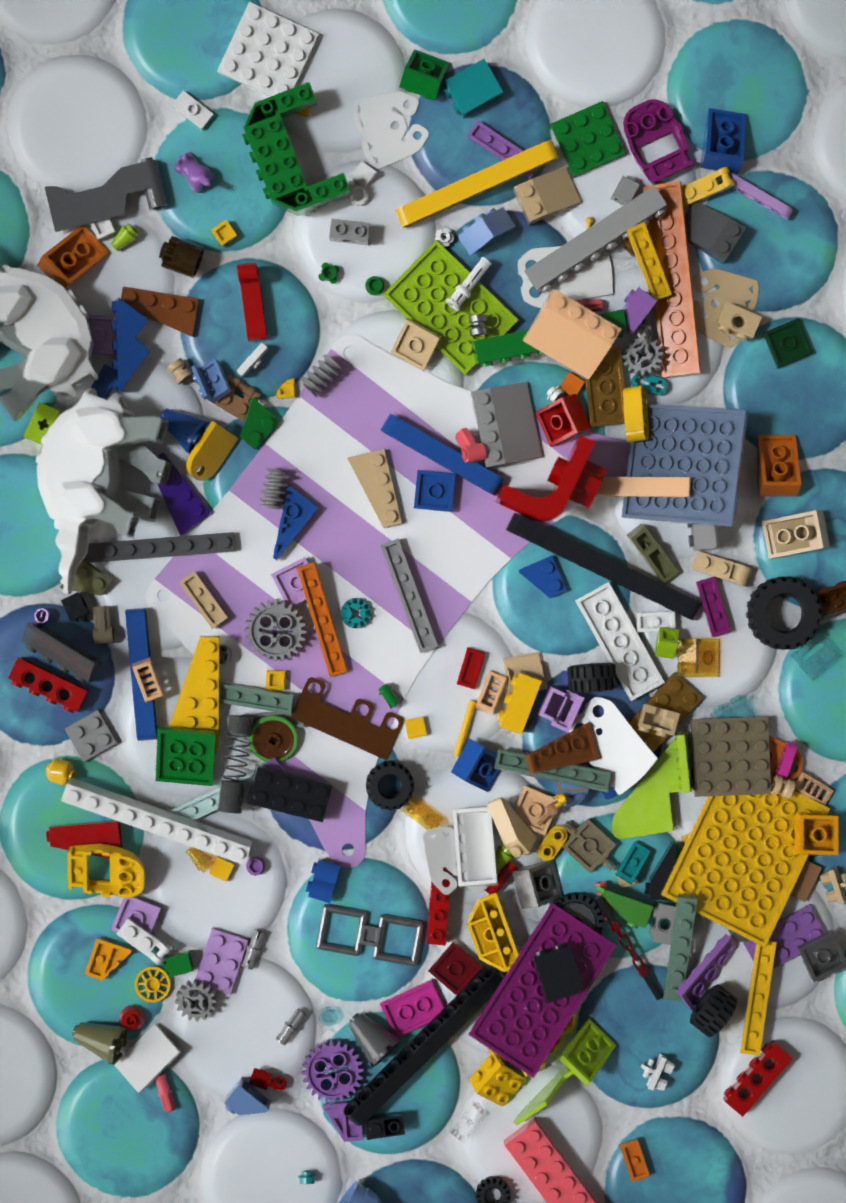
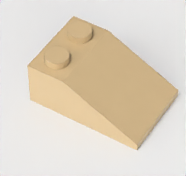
M566 167L514 186L513 190L528 225L581 203Z
M814 510L762 521L769 559L830 548L823 510Z

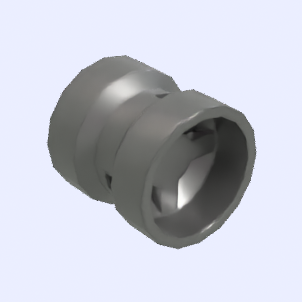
M488 315L469 316V323L471 324L470 336L489 335V329L486 327Z

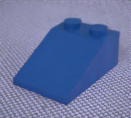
M709 108L702 148L701 168L718 171L723 167H728L730 173L739 174L744 161L747 114Z

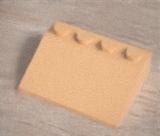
M554 289L551 290L523 342L589 380L611 348L621 328Z

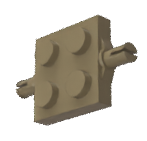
M588 818L577 828L570 824L569 821L566 824L570 829L565 824L562 826L570 833L569 839L563 844L562 848L587 871L591 873L602 863L610 871L616 866L607 858L616 844Z

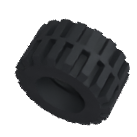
M613 663L571 665L567 668L570 692H599L617 688L616 666Z
M392 760L383 761L380 764H376L370 770L369 775H367V794L374 805L379 806L383 810L400 809L401 806L406 805L408 800L412 798L414 780L408 768L403 764ZM387 774L396 775L401 781V789L394 796H385L379 790V781Z
M717 984L710 988L699 1000L692 1011L690 1023L706 1036L712 1037L732 1017L737 1007L738 999Z

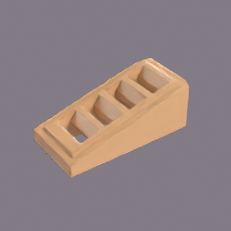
M151 658L133 663L132 668L145 702L164 696ZM146 666L149 667L148 669H145V670H142V671H139V670H138V669L143 668V667H146ZM149 673H151V675H152V676H149V677H146V678L141 679V676H143V675H146V674H149ZM154 680L153 684L144 687L145 683ZM157 688V691L149 694L146 693V691Z
M489 671L475 708L493 715L507 677ZM490 679L501 682V685L490 682ZM487 686L497 689L498 692L487 689ZM484 694L495 697V700L485 697ZM481 701L492 704V707L482 704Z
M802 771L795 779L794 789L824 806L834 791ZM804 779H808L803 789H801L800 786ZM811 782H813L814 785L812 786L809 793H807L806 790L808 789ZM817 786H819L820 789L816 796H812ZM823 790H826L827 792L823 797L822 801L819 800L818 798L820 797Z

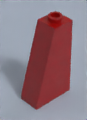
M116 820L52 825L46 831L47 842H50V847L69 850L70 846L105 844L123 848L121 822ZM92 853V854H91V855H94V856H99V857H104V858L110 859V856H104V855H102V853Z

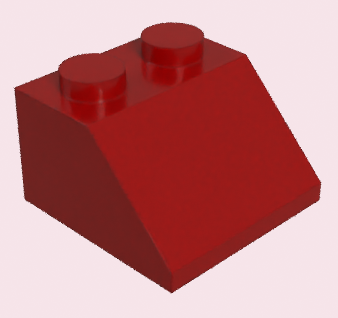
M576 394L562 397L535 412L550 447L591 429Z

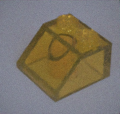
M678 639V677H720V639Z

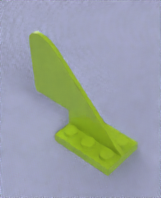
M681 732L677 735L616 811L612 820V833L616 838L626 839L674 831L670 793H691L693 791L689 732Z
M590 1019L586 1020L559 1057L566 1066L523 1108L513 1123L516 1126L548 1105L564 1080L572 1074H575L586 1086L590 1084L616 1047V1044Z

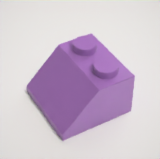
M639 287L636 291L632 289L624 300L626 305L623 308L628 329L627 334L629 336L634 333L657 302V300Z

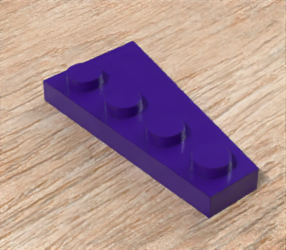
M164 452L159 455L163 460L172 463ZM172 463L167 484H158V487L180 536H182L211 512Z

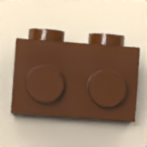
M841 581L829 588H820L816 592L819 596L818 601L822 604L820 610L821 614H823V620L846 612V581Z

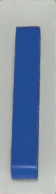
M389 414L381 428L383 433L494 496L505 480L476 462L465 463L461 453L392 414Z
M146 608L126 609V627L137 740H157L155 699L145 702L132 668L133 663L151 658ZM146 666V667L140 668V669H138V670H139V671H142V670L148 669L149 667ZM151 673L141 676V679L152 675ZM153 681L145 683L144 687L153 684ZM154 688L146 691V693L149 694L154 692Z

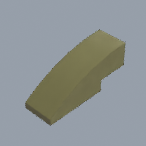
M640 524L627 534L629 540L663 584L679 573L662 547L643 524Z

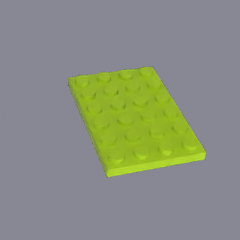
M435 240L387 289L383 296L406 319L409 318L441 336L436 348L457 369L466 375L476 365L472 341L505 335L518 322V319L479 281L470 291L471 296L469 299L466 298L460 306V311L452 309L445 301L456 291L455 287L461 285L470 272ZM488 315L486 327L489 329V335L470 336L471 324L469 323V316Z

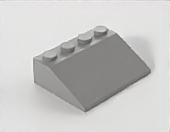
M527 382L471 392L480 442L484 444L486 450V458L484 460L486 468L542 457Z

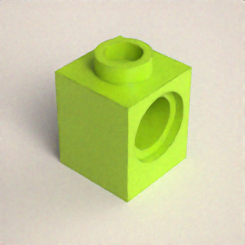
M659 628L655 642V656L674 659L679 639L678 629Z

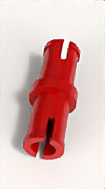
M511 862L507 863L500 873H497L498 885L488 886L485 891L489 895L498 893L504 885L508 884L507 881L512 876V872L518 870V868Z

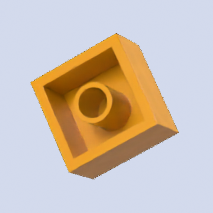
M796 815L794 854L838 855L839 816Z

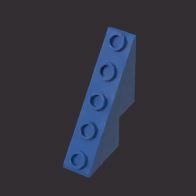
M117 298L115 301H112V312L115 313V320H112V332H115V340H112V350L116 351V359H113L112 367L113 371H116V378H113V390L120 392L150 350L135 339L148 322V319L123 300Z

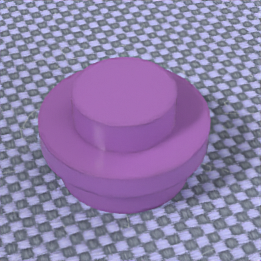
M253 856L247 861L246 869L251 875H260L265 870V861L261 857Z

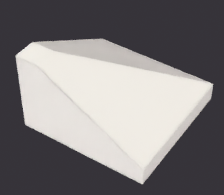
M362 161L350 177L365 188L376 176L377 172Z

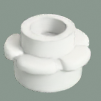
M448 228L439 229L436 232L435 240L443 247H447L453 242L454 235Z
M552 386L548 390V401L554 402L562 398L564 391L560 389L561 386Z

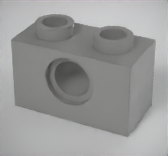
M331 218L330 241L368 246L370 223Z
M657 902V906H653L652 917L655 918L654 925H650L649 936L653 942L670 945L676 909L675 904ZM662 919H669V926L666 928L660 927V921Z

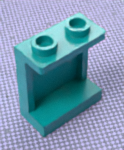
M485 59L444 81L445 87L443 91L447 98L451 97L454 102L452 107L457 115L460 114L462 118L494 98L497 100L503 96V90Z

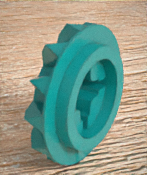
M352 598L342 606L341 618L351 628H362L371 619V608L365 600ZM350 607L355 610L362 607L360 615L363 619L355 617L350 620L353 614Z

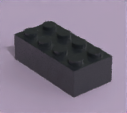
M256 764L246 802L250 805L323 822L332 784Z

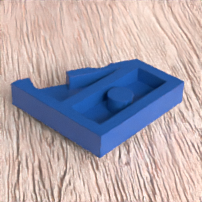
M553 556L518 570L521 575L549 598L567 591Z

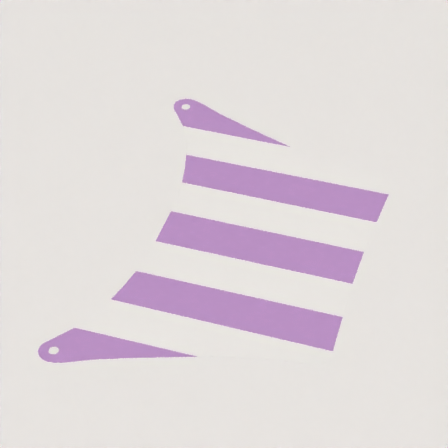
M345 335L334 344L327 354L343 370L337 368L338 376L331 374L333 381L326 379L327 387L322 384L320 385L323 390L322 392L315 390L317 397L306 387L303 388L253 460L192 534L203 535L234 532L236 552L173 556L150 584L146 591L145 599L151 612L160 618L193 655L200 636H220V645H226L232 653L229 662L220 664V682L266 689V670L286 671L285 690L272 691L295 694L294 709L308 678L313 677L326 684L320 702L350 715L357 699L365 700L374 706L368 723L380 728L386 713L392 712L397 714L418 673L436 650V648L420 653L381 545L399 538L439 646L490 579L511 558L530 543L506 530L513 513L517 512L495 502L503 485L505 484L535 498L550 495L555 484L548 482L547 479L558 456L567 460L575 441L580 435L595 441L587 460L607 469L604 477H626L631 442L585 431L576 437L550 447L538 417L533 413L542 457L487 468L505 479L495 496L456 474L452 512L414 509L417 470L443 473L453 472L383 433L381 428L389 414H392L462 454V449L455 439L456 433L462 428H468V430L472 431L477 442L481 443L471 399V391L449 384L371 344L360 336ZM347 347H352L356 350V355L353 359L345 358L343 352ZM385 449L402 524L383 528L347 459L348 457ZM484 460L475 461L476 463L485 467ZM267 468L285 471L289 479L283 481L319 508L277 561L273 558L283 508L272 509L260 506L264 504L260 501V497H266L261 491L268 489L263 485L264 482H269L265 475L271 474L266 470ZM288 486L281 488V489H283L284 491H286V494H287V488H288ZM286 494L280 495L284 501L278 502V504L282 507L285 504ZM569 500L565 509L551 520L540 522L531 518L528 519L549 528L581 505ZM306 557L308 563H316L348 672L333 677L329 676L307 600L292 607V610L299 608L297 615H304L301 621H306V625L302 628L307 629V633L302 634L306 637L305 641H301L303 647H297L299 650L297 654L291 651V658L285 655V659L282 661L280 656H278L276 662H274L273 656H270L269 660H266V654L259 657L261 651L253 652L255 646H248L252 640L245 638L246 635L250 634V632L244 631L246 627H250L246 624V620H252L248 615L250 613L255 614L254 607L260 609L261 602L267 606L268 600L272 604H274L276 599H278L279 604H282L284 601L271 574ZM193 571L197 573L228 616L225 621L214 629L211 628L179 583ZM165 589L170 593V598L166 602H161L157 594L160 590ZM349 599H363L371 608V619L362 628H351L341 618L342 606ZM350 607L353 613L350 620L355 617L362 620L363 618L360 615L362 607L357 610ZM265 616L262 617V622L268 625L271 624V619ZM281 618L282 624L289 625L291 623L289 618ZM277 627L273 628L275 634H278L280 630H277ZM292 629L284 630V631L293 632ZM264 635L261 637L263 642H271L269 636ZM281 637V641L284 644L290 643L289 637ZM316 682L308 686V691L313 695L318 694L321 690L320 685ZM386 683L389 686L392 685L391 689L401 701L391 709L384 697L379 695L380 691L378 690ZM360 704L357 706L356 712L358 715L365 716L368 714L369 708L367 705ZM234 705L240 715L271 712ZM390 717L386 721V726L389 729L394 717ZM305 724L303 728H296L299 738L296 751L290 758L279 763L286 772L332 784L323 822L310 820L323 848L336 864L344 868L356 867L364 860L366 854L365 822L368 801L366 778L370 770L375 767L378 757ZM273 736L270 738V740H272L273 742H276L277 740ZM345 844H352L355 851L351 856L343 854L342 847Z

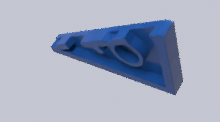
M290 485L287 488L273 558L276 561L319 509Z

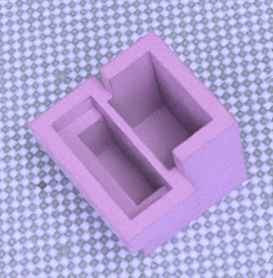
M550 686L537 714L552 721L550 725L568 733L584 697L567 689L564 693Z

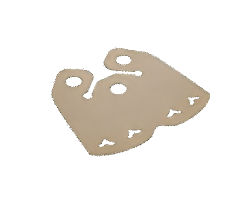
M709 269L697 273L693 277L697 291L703 293L715 287L716 284L719 285V289L707 293L703 307L707 314L706 319L703 318L699 302L694 300L697 332L731 348L740 339L733 332L728 334L720 331L719 327L716 326L718 317L726 302L750 312L753 311L759 294L757 280L719 269ZM703 277H706L709 281L706 286L700 283ZM713 299H717L719 301L718 307H713L711 305V301ZM751 300V302L748 303V307H746L745 301ZM734 318L733 324L736 326L741 322L739 328L742 327V320ZM730 336H731V337H732V336H735V338H733L732 341L730 342V338H729V337H730Z

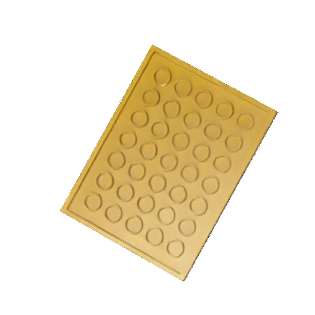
M795 790L790 799L784 798L781 794L775 795L772 793L708 796L661 895L674 902H677L678 894L697 896V914L762 947H766L809 856L794 854L795 816H827L830 808Z

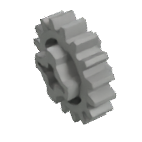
M651 336L648 337L646 342L643 340L639 342L635 337L633 344L628 342L629 349L624 348L627 355L622 356L624 361H626L623 364L630 373L634 372L636 377L640 373L643 378H646V373L653 376V370L659 371L658 365L664 364L661 358L665 357L662 352L664 349L659 345L658 340L653 341ZM652 348L655 349V355L652 354ZM632 358L635 359V365L632 363Z
M195 979L193 984L188 980L186 986L181 985L180 991L176 994L178 998H176L175 1003L180 1004L177 1007V1011L183 1010L182 1017L187 1014L188 1020L195 1017L196 1022H198L200 1017L206 1020L207 1015H212L213 1010L216 1009L217 1005L215 1003L218 997H213L216 991H210L211 984L205 986L204 980L199 984L197 979Z

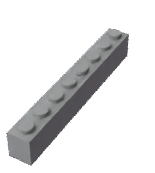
M654 185L524 272L538 293L541 291L545 293L552 288V284L555 282H562L568 278V274L572 271L577 272L582 269L587 261H594L601 256L600 253L604 250L613 249L617 245L616 242L622 238L624 240L628 239L625 229L645 222L647 226L651 219L663 216L666 213L665 210L668 209L667 203Z

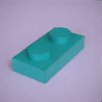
M634 841L615 875L632 885L651 851Z

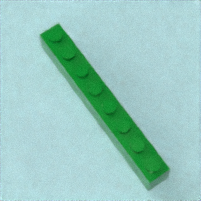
M624 309L598 314L621 328L616 338L623 337V333L628 332ZM528 330L472 341L476 364H481L482 367L493 365L492 361L500 360V363L512 361L511 357L519 356V359L530 357L532 352H537L538 355L544 353L523 342Z

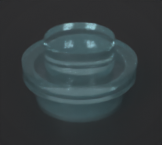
M325 1007L319 1012V1021L322 1025L332 1026L337 1022L338 1014L334 1008Z

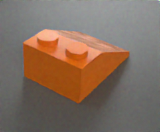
M83 225L79 226L42 255L37 266L50 279L63 286L67 291L96 266L109 251Z
M796 435L757 436V482L759 496L798 495L801 488V476Z

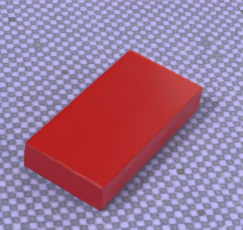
M467 647L457 685L475 690L486 653Z

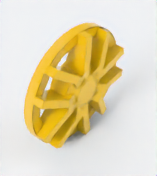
M146 967L139 972L135 979L136 993L146 1002L155 1003L163 1000L171 988L170 977L161 967ZM151 970H157L154 976ZM145 971L148 972L149 978H146L143 974ZM159 972L164 974L160 979L156 977ZM140 976H142L144 982H138ZM166 977L168 984L161 981ZM145 985V989L139 990L138 986ZM160 986L167 987V990L160 989ZM148 991L147 998L141 993ZM157 991L164 995L158 998ZM151 992H154L155 999H150Z

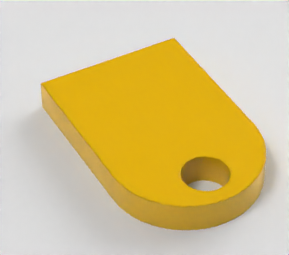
M211 421L187 459L186 469L188 474L199 481L211 478L239 438Z

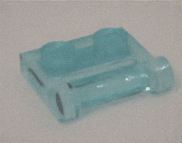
M820 630L814 633L815 636L812 640H809L797 652L794 651L790 655L812 681L842 656ZM821 641L823 646L804 662L802 657Z

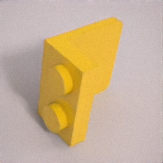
M492 1052L469 1078V1081L478 1095L499 1106H504L524 1084L526 1079L523 1075L506 1067L499 1055Z

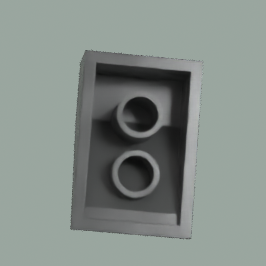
M699 202L692 204L685 215L688 243L722 264L726 261L746 229L733 219Z

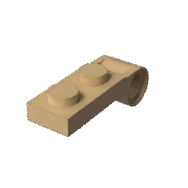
M700 551L697 552L692 570L747 587L752 572L750 567Z

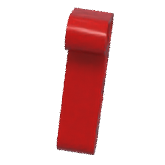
M256 262L237 265V273L241 287L248 342L267 339L258 265Z

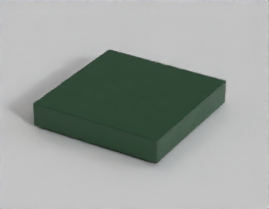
M799 318L762 333L777 368L813 354Z

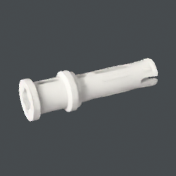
M481 257V260L464 282L455 287L456 291L445 302L452 309L460 311L462 303L471 296L470 291L492 264L486 258Z

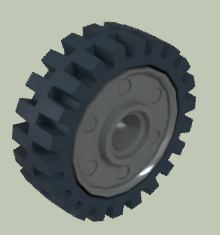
M567 893L553 902V904L571 916L579 918L580 922L601 935L603 928L602 912L596 902L590 897L579 893Z

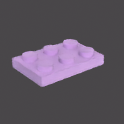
M212 928L195 978L200 984L204 980L205 986L211 984L210 989L231 995L249 939Z

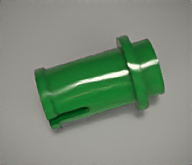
M386 683L378 690L380 691L379 695L384 697L391 709L401 701L391 689L392 685L389 686Z

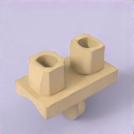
M834 866L829 871L822 873L820 879L823 885L832 883L834 888L825 892L827 901H838V904H842L846 900V873L839 875L837 866Z

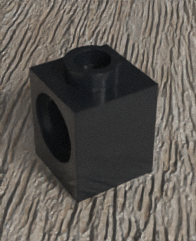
M81 592L61 600L70 621L76 620L77 623L87 619V614L91 613Z

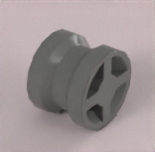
M220 645V664H225L230 661L232 653L229 647Z

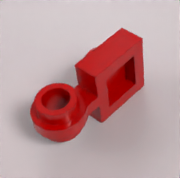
M254 1068L249 1084L267 1090L269 1086L275 1091L280 1092L285 1090L287 1081L283 1076H276L272 1079L271 1073L263 1069Z

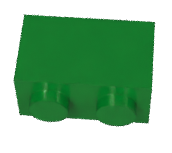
M414 49L404 68L399 88L435 101L450 62Z

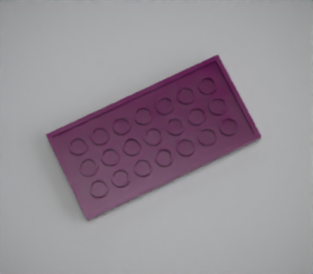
M551 903L468 1035L534 1078L617 945ZM564 943V946L571 947L585 991L545 1003L540 980L531 958L535 957V952L545 949L547 953L554 950L553 946Z

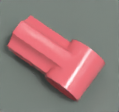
M462 428L456 433L455 439L462 449V457L465 463L485 460V446L483 443L477 442L472 431L468 430V428Z

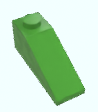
M596 886V890L618 915L627 921L628 926L636 929L638 926L646 928L653 910L652 905L619 892Z

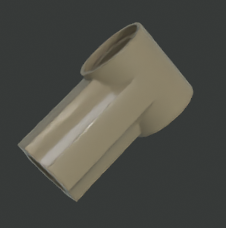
M110 606L93 607L94 644L114 643L115 635L114 628L111 626Z

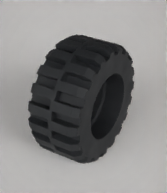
M777 577L766 580V582L757 586V589L750 595V601L747 602L746 607H748V611L746 612V618H748L749 622L748 627L752 630L755 638H758L762 644L770 648L791 650L807 644L808 640L813 639L814 633L821 626L819 622L822 620L823 614H821L820 610L822 604L818 601L819 596L812 590L809 584H805L800 579ZM780 595L793 597L801 607L800 622L789 631L776 630L767 620L766 611L768 604L772 599Z

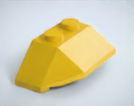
M493 893L477 900L466 924L479 959L506 972L517 958L518 951L497 893Z

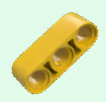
M644 385L624 388L623 404L627 441L648 440L649 420L646 389Z

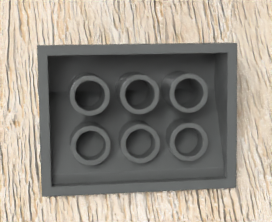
M38 622L27 623L22 641L26 644L25 648L33 653H36V651L43 654L42 658L50 663L52 661L59 664L58 668L66 673L71 671L75 674L74 678L80 682H91L103 663L102 661Z

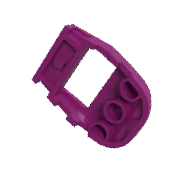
M656 99L647 100L632 107L626 113L623 121L624 132L635 162L652 185L694 164L693 160L690 161L688 154L689 146L685 140L681 124L673 116L674 113L670 107L663 101ZM672 132L680 149L645 165L638 148Z

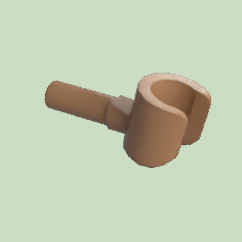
M556 802L546 806L549 812L537 823L539 826L558 812L559 807H555Z

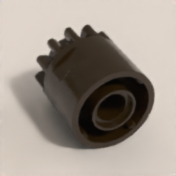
M171 236L169 242H164L159 254V258L163 261L161 266L194 278L202 261L204 247Z

